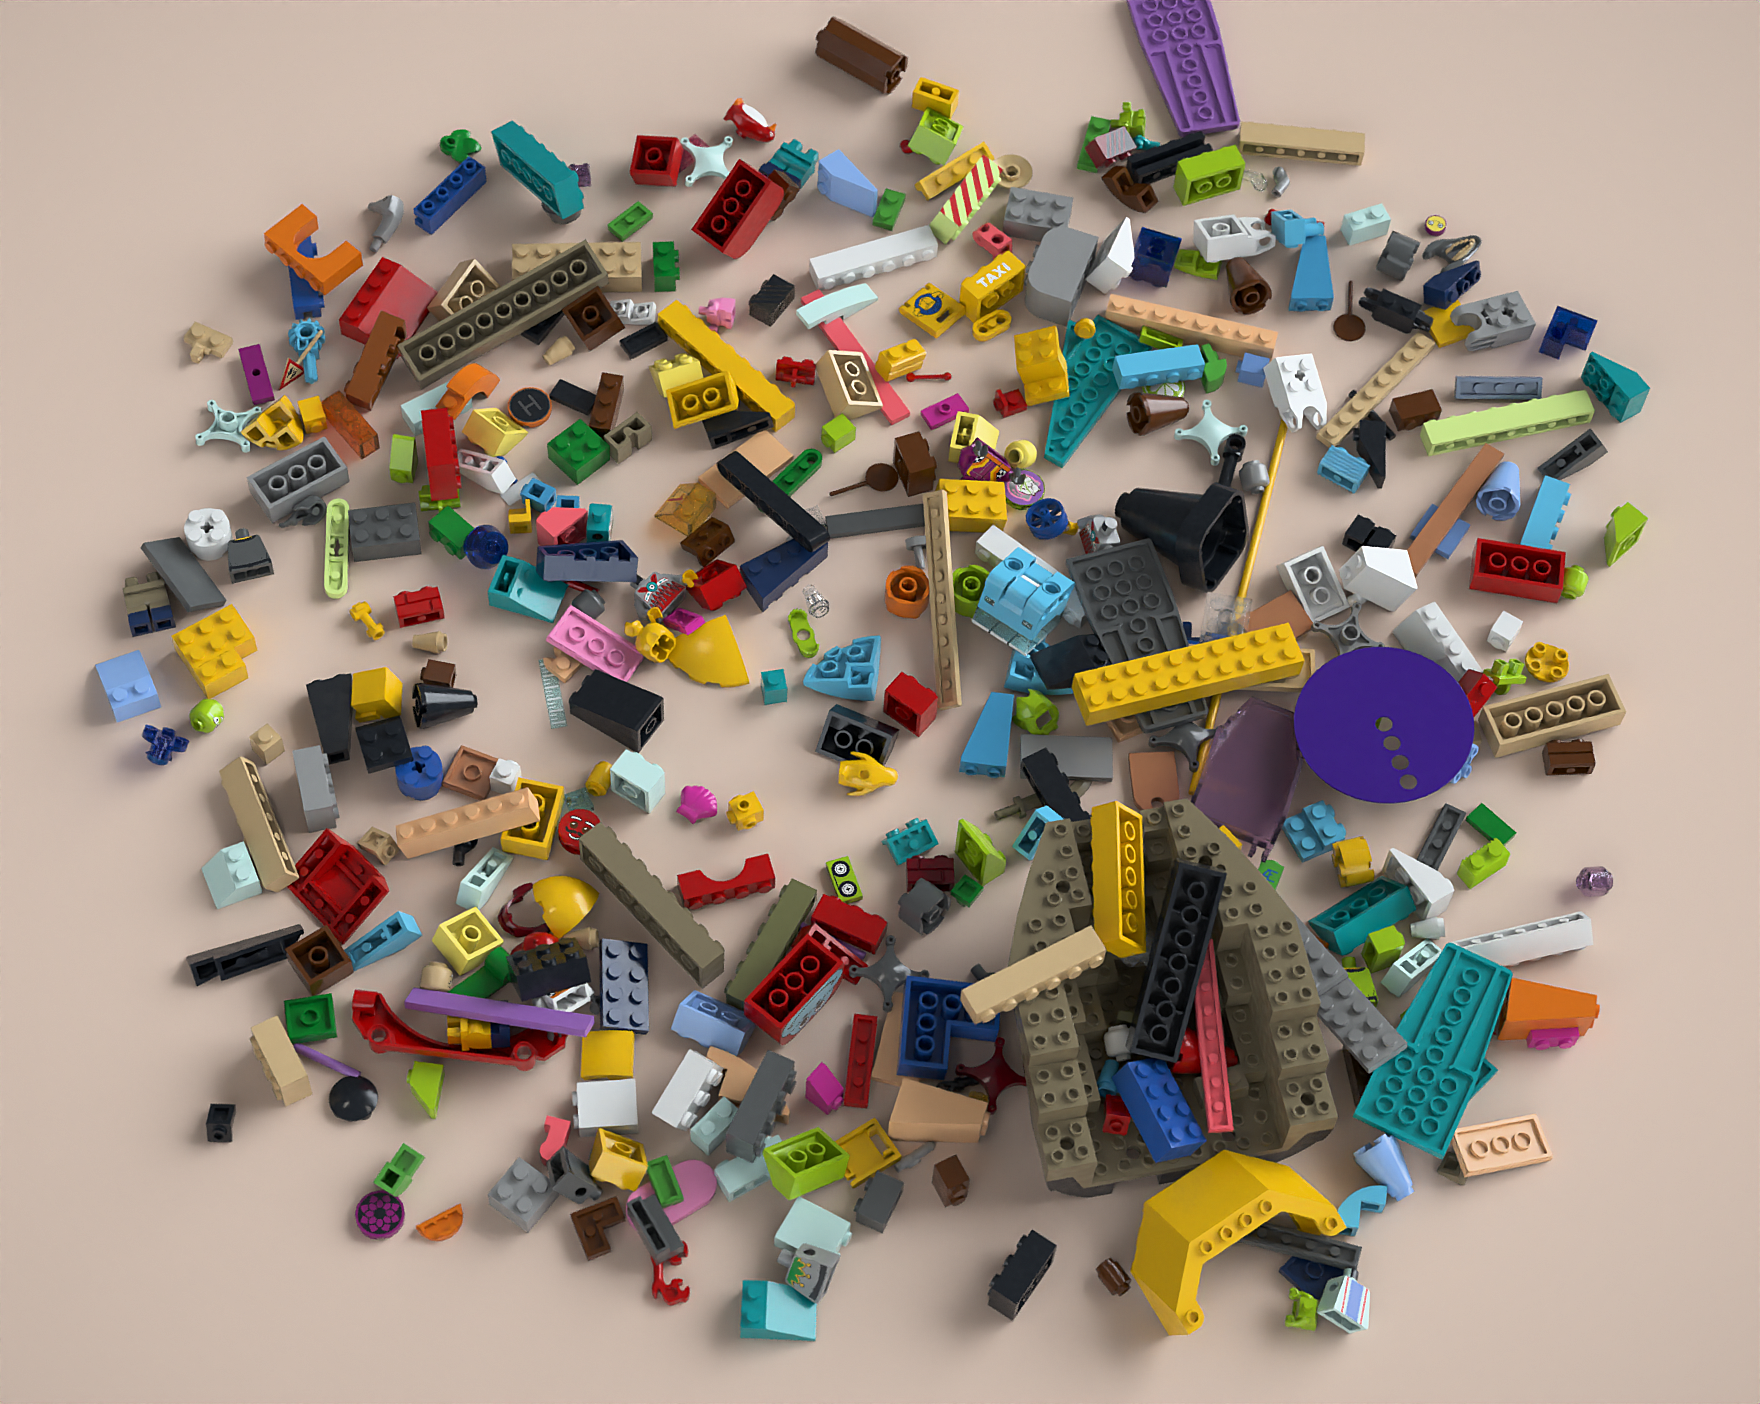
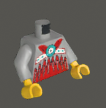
M1100 514L1078 519L1077 523L1068 521L1067 527L1069 529L1063 532L1073 536L1080 529L1079 535L1085 554L1120 546V539L1116 529L1117 521L1112 517H1104Z
M692 569L685 571L681 575L653 572L646 580L637 574L636 582H630V586L636 589L634 593V606L638 617L651 623L662 624L663 618L672 613L686 599L685 585H688L690 588L694 586L692 580L698 579L696 573Z

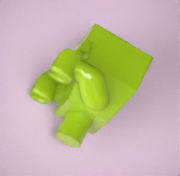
M1123 102L1122 109L1124 112L1120 113L1119 119H1111V128L1125 126L1132 139L1138 135L1144 137L1146 127L1145 109L1132 111L1131 102Z
M1290 1288L1289 1299H1297V1301L1293 1302V1314L1286 1316L1285 1326L1315 1331L1319 1301L1306 1292Z

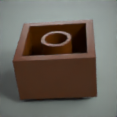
M598 286L562 309L589 351L625 329L622 321Z
M920 431L895 438L893 464L907 496L911 497L932 491L933 483L936 481L935 469H937L935 457L929 454V444L926 438H922Z
M327 925L285 949L288 962L311 996H316L354 973L350 958Z

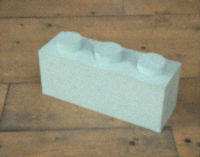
M448 382L401 405L402 418L415 436L423 433L421 410L437 409L435 406L448 390L446 386ZM472 398L469 400V402L466 404V406L463 408L460 414H464L469 409L473 408Z
M779 1135L769 1136L765 1138L763 1143H766L765 1148L782 1140ZM763 1153L760 1157L756 1156L753 1163L736 1157L730 1161H722L714 1169L717 1183L729 1202L771 1179Z

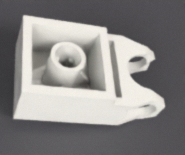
M1233 214L1194 220L1193 243L1206 262L1216 263L1220 260L1233 259L1235 257L1258 255L1275 246L1276 236L1269 231H1265V221L1260 218H1236ZM1259 223L1261 227L1259 230L1252 228V225ZM1270 237L1269 244L1265 246L1259 244L1260 239Z
M1312 354L1276 357L1263 367L1274 406L1278 407L1281 418L1292 433L1302 428L1303 415L1309 419L1310 423L1317 430L1322 429L1327 424V403ZM1318 413L1321 418L1320 424L1318 423ZM1293 418L1296 419V425H1295V426H1294V424H1293Z

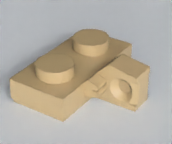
M194 322L184 336V341L192 346L190 352L191 361L198 364L205 354H213L223 358L233 344L232 337L198 322Z

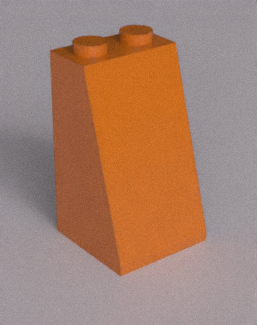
M1512 978L1501 1008L1497 1040L1527 1039L1531 1030L1578 1027L1579 1035L1585 1036L1588 1028L1593 1027L1594 1018L1597 1019L1599 1015L1600 1005L1596 1004L1597 995Z

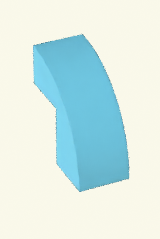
M1368 1186L1348 1196L1337 1211L1347 1228L1338 1234L1356 1235L1359 1228L1360 1210L1382 1213L1386 1205L1387 1186Z

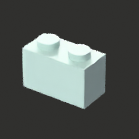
M1381 203L1345 214L1340 230L1348 245L1351 246L1387 235L1391 218Z
M724 1096L690 1129V1141L709 1156L726 1139V1132L738 1108Z

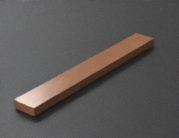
M1485 443L1407 549L1415 578L1504 457L1503 452Z

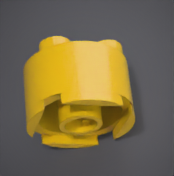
M1364 836L1332 843L1333 854H1331L1334 868L1338 867L1340 874H1337L1341 888L1374 881V869L1369 870L1372 857Z

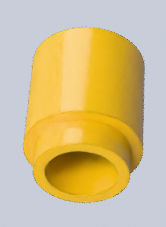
M600 761L594 766L585 783V787L591 795L604 796L611 785L610 768L613 766L612 764Z

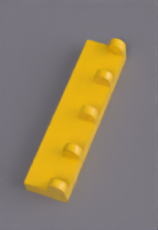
M983 141L921 179L914 186L917 191L921 190L928 201L964 179L983 154L991 161L995 158Z

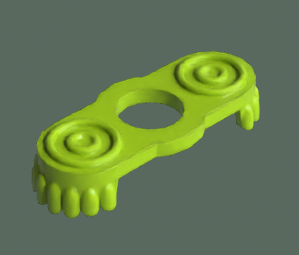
M793 609L788 615V621L793 632V640L798 645L802 656L812 658L819 650V644H816L814 630L808 623L807 613L804 610L802 611V609ZM805 630L809 632L810 637L807 640H800L797 637V633Z

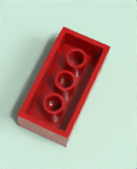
M447 408L421 410L431 501L458 498L457 489H462L459 475L460 469L455 430H452L454 429L453 416H448Z
M1477 538L1472 552L1469 589L1558 603L1563 590L1566 552Z

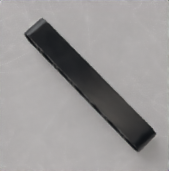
M734 451L717 462L720 474L808 552L812 553L830 541V535L821 523L739 452Z

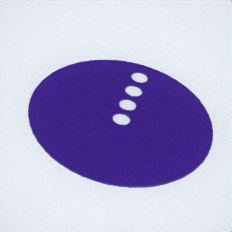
M1369 647L1353 650L1331 659L1308 679L1296 703L1294 732L1304 760L1326 784L1355 799L1380 804H1394L1428 796L1445 786L1458 774L1467 761L1472 748L1474 717L1465 692L1451 674L1440 665L1408 650L1392 647ZM1386 717L1392 721V728L1388 731H1380L1375 725L1376 720ZM1389 736L1398 738L1401 743L1400 747L1393 751L1386 749L1383 744L1385 738ZM1401 755L1406 757L1409 761L1408 767L1403 770L1394 768L1391 761L1395 756ZM1412 775L1416 778L1417 785L1413 789L1403 788L1400 785L1402 776Z

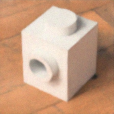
M499 758L489 777L491 790L500 794L513 792L518 777L522 778L521 766L512 760Z

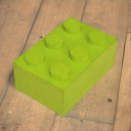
M1236 145L1225 146L1215 151L1204 152L1198 156L1184 158L1177 163L1173 188L1183 206L1239 190L1246 163Z

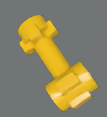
M366 601L358 602L352 606L349 612L354 621L357 622L361 619L368 628L366 634L369 638L372 637L374 640L380 639L385 634L384 627L381 623L376 624L369 616L372 610Z

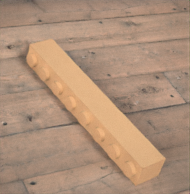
M1110 294L1105 314L1106 319L1130 332L1140 334V330L1144 325L1183 339V344H1198L1201 348L1202 345L1210 343L1213 351L1244 357V353L1270 358L1269 362L1272 360L1278 335L1276 331L1115 294Z

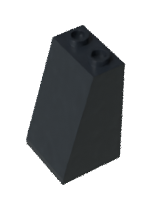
M597 669L591 675H587L584 678L582 687L578 692L575 691L570 696L568 702L570 714L637 753L642 750L664 721L663 697Z

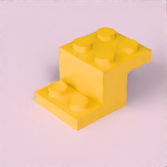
M1056 326L1014 335L1016 368L1024 383L1027 406L1070 397L1067 363L1059 348Z

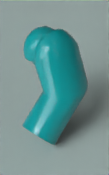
M1141 135L1135 136L1132 139L1137 146L1136 150L1147 151L1161 144L1150 141Z

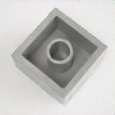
M520 1157L488 1193L489 1205L527 1233L559 1196V1193L552 1189L550 1179Z

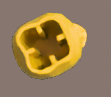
M638 620L632 623H625L624 633L630 637L636 636V649L654 663L664 662L675 648V636L663 625L653 622L643 627Z

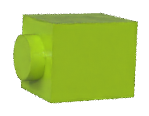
M843 413L822 426L821 441L827 448L830 447L834 453L855 440L856 427Z

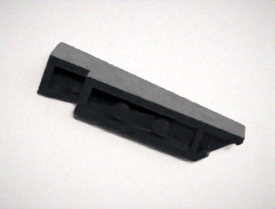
M300 924L187 956L186 959L196 986L217 976L223 981L287 959L285 949L296 943L300 936L304 934V930Z

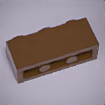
M604 372L601 374L589 427L603 440L604 435L616 426L624 393L623 375Z

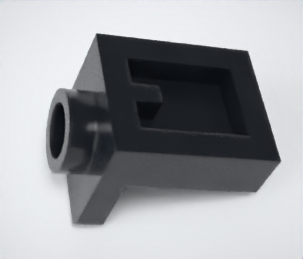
M235 1104L210 1105L206 1121L207 1139L209 1142H232V1126L236 1114Z

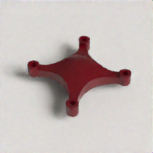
M1002 1037L996 1039L994 1043L995 1052L990 1060L976 1067H965L961 1063L955 1069L957 1076L971 1077L983 1086L988 1096L987 1112H990V1115L995 1114L997 1110L996 1100L1005 1089L1012 1086L1027 1087L1026 1078L1014 1072L1006 1063L1002 1052L1005 1040Z

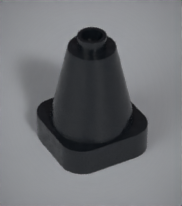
M1217 482L1210 485L1204 494L1138 487L1132 490L1131 493H1122L1115 506V516L1120 518L1121 526L1124 530L1139 540L1150 538L1155 550L1179 567L1180 579L1183 585L1207 594L1212 593L1218 587L1243 552L1248 539L1249 526L1243 492Z

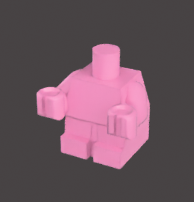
M711 299L707 307H699V315H707V322L711 324L709 326L711 331L718 332L719 326L732 329L736 316L735 299Z

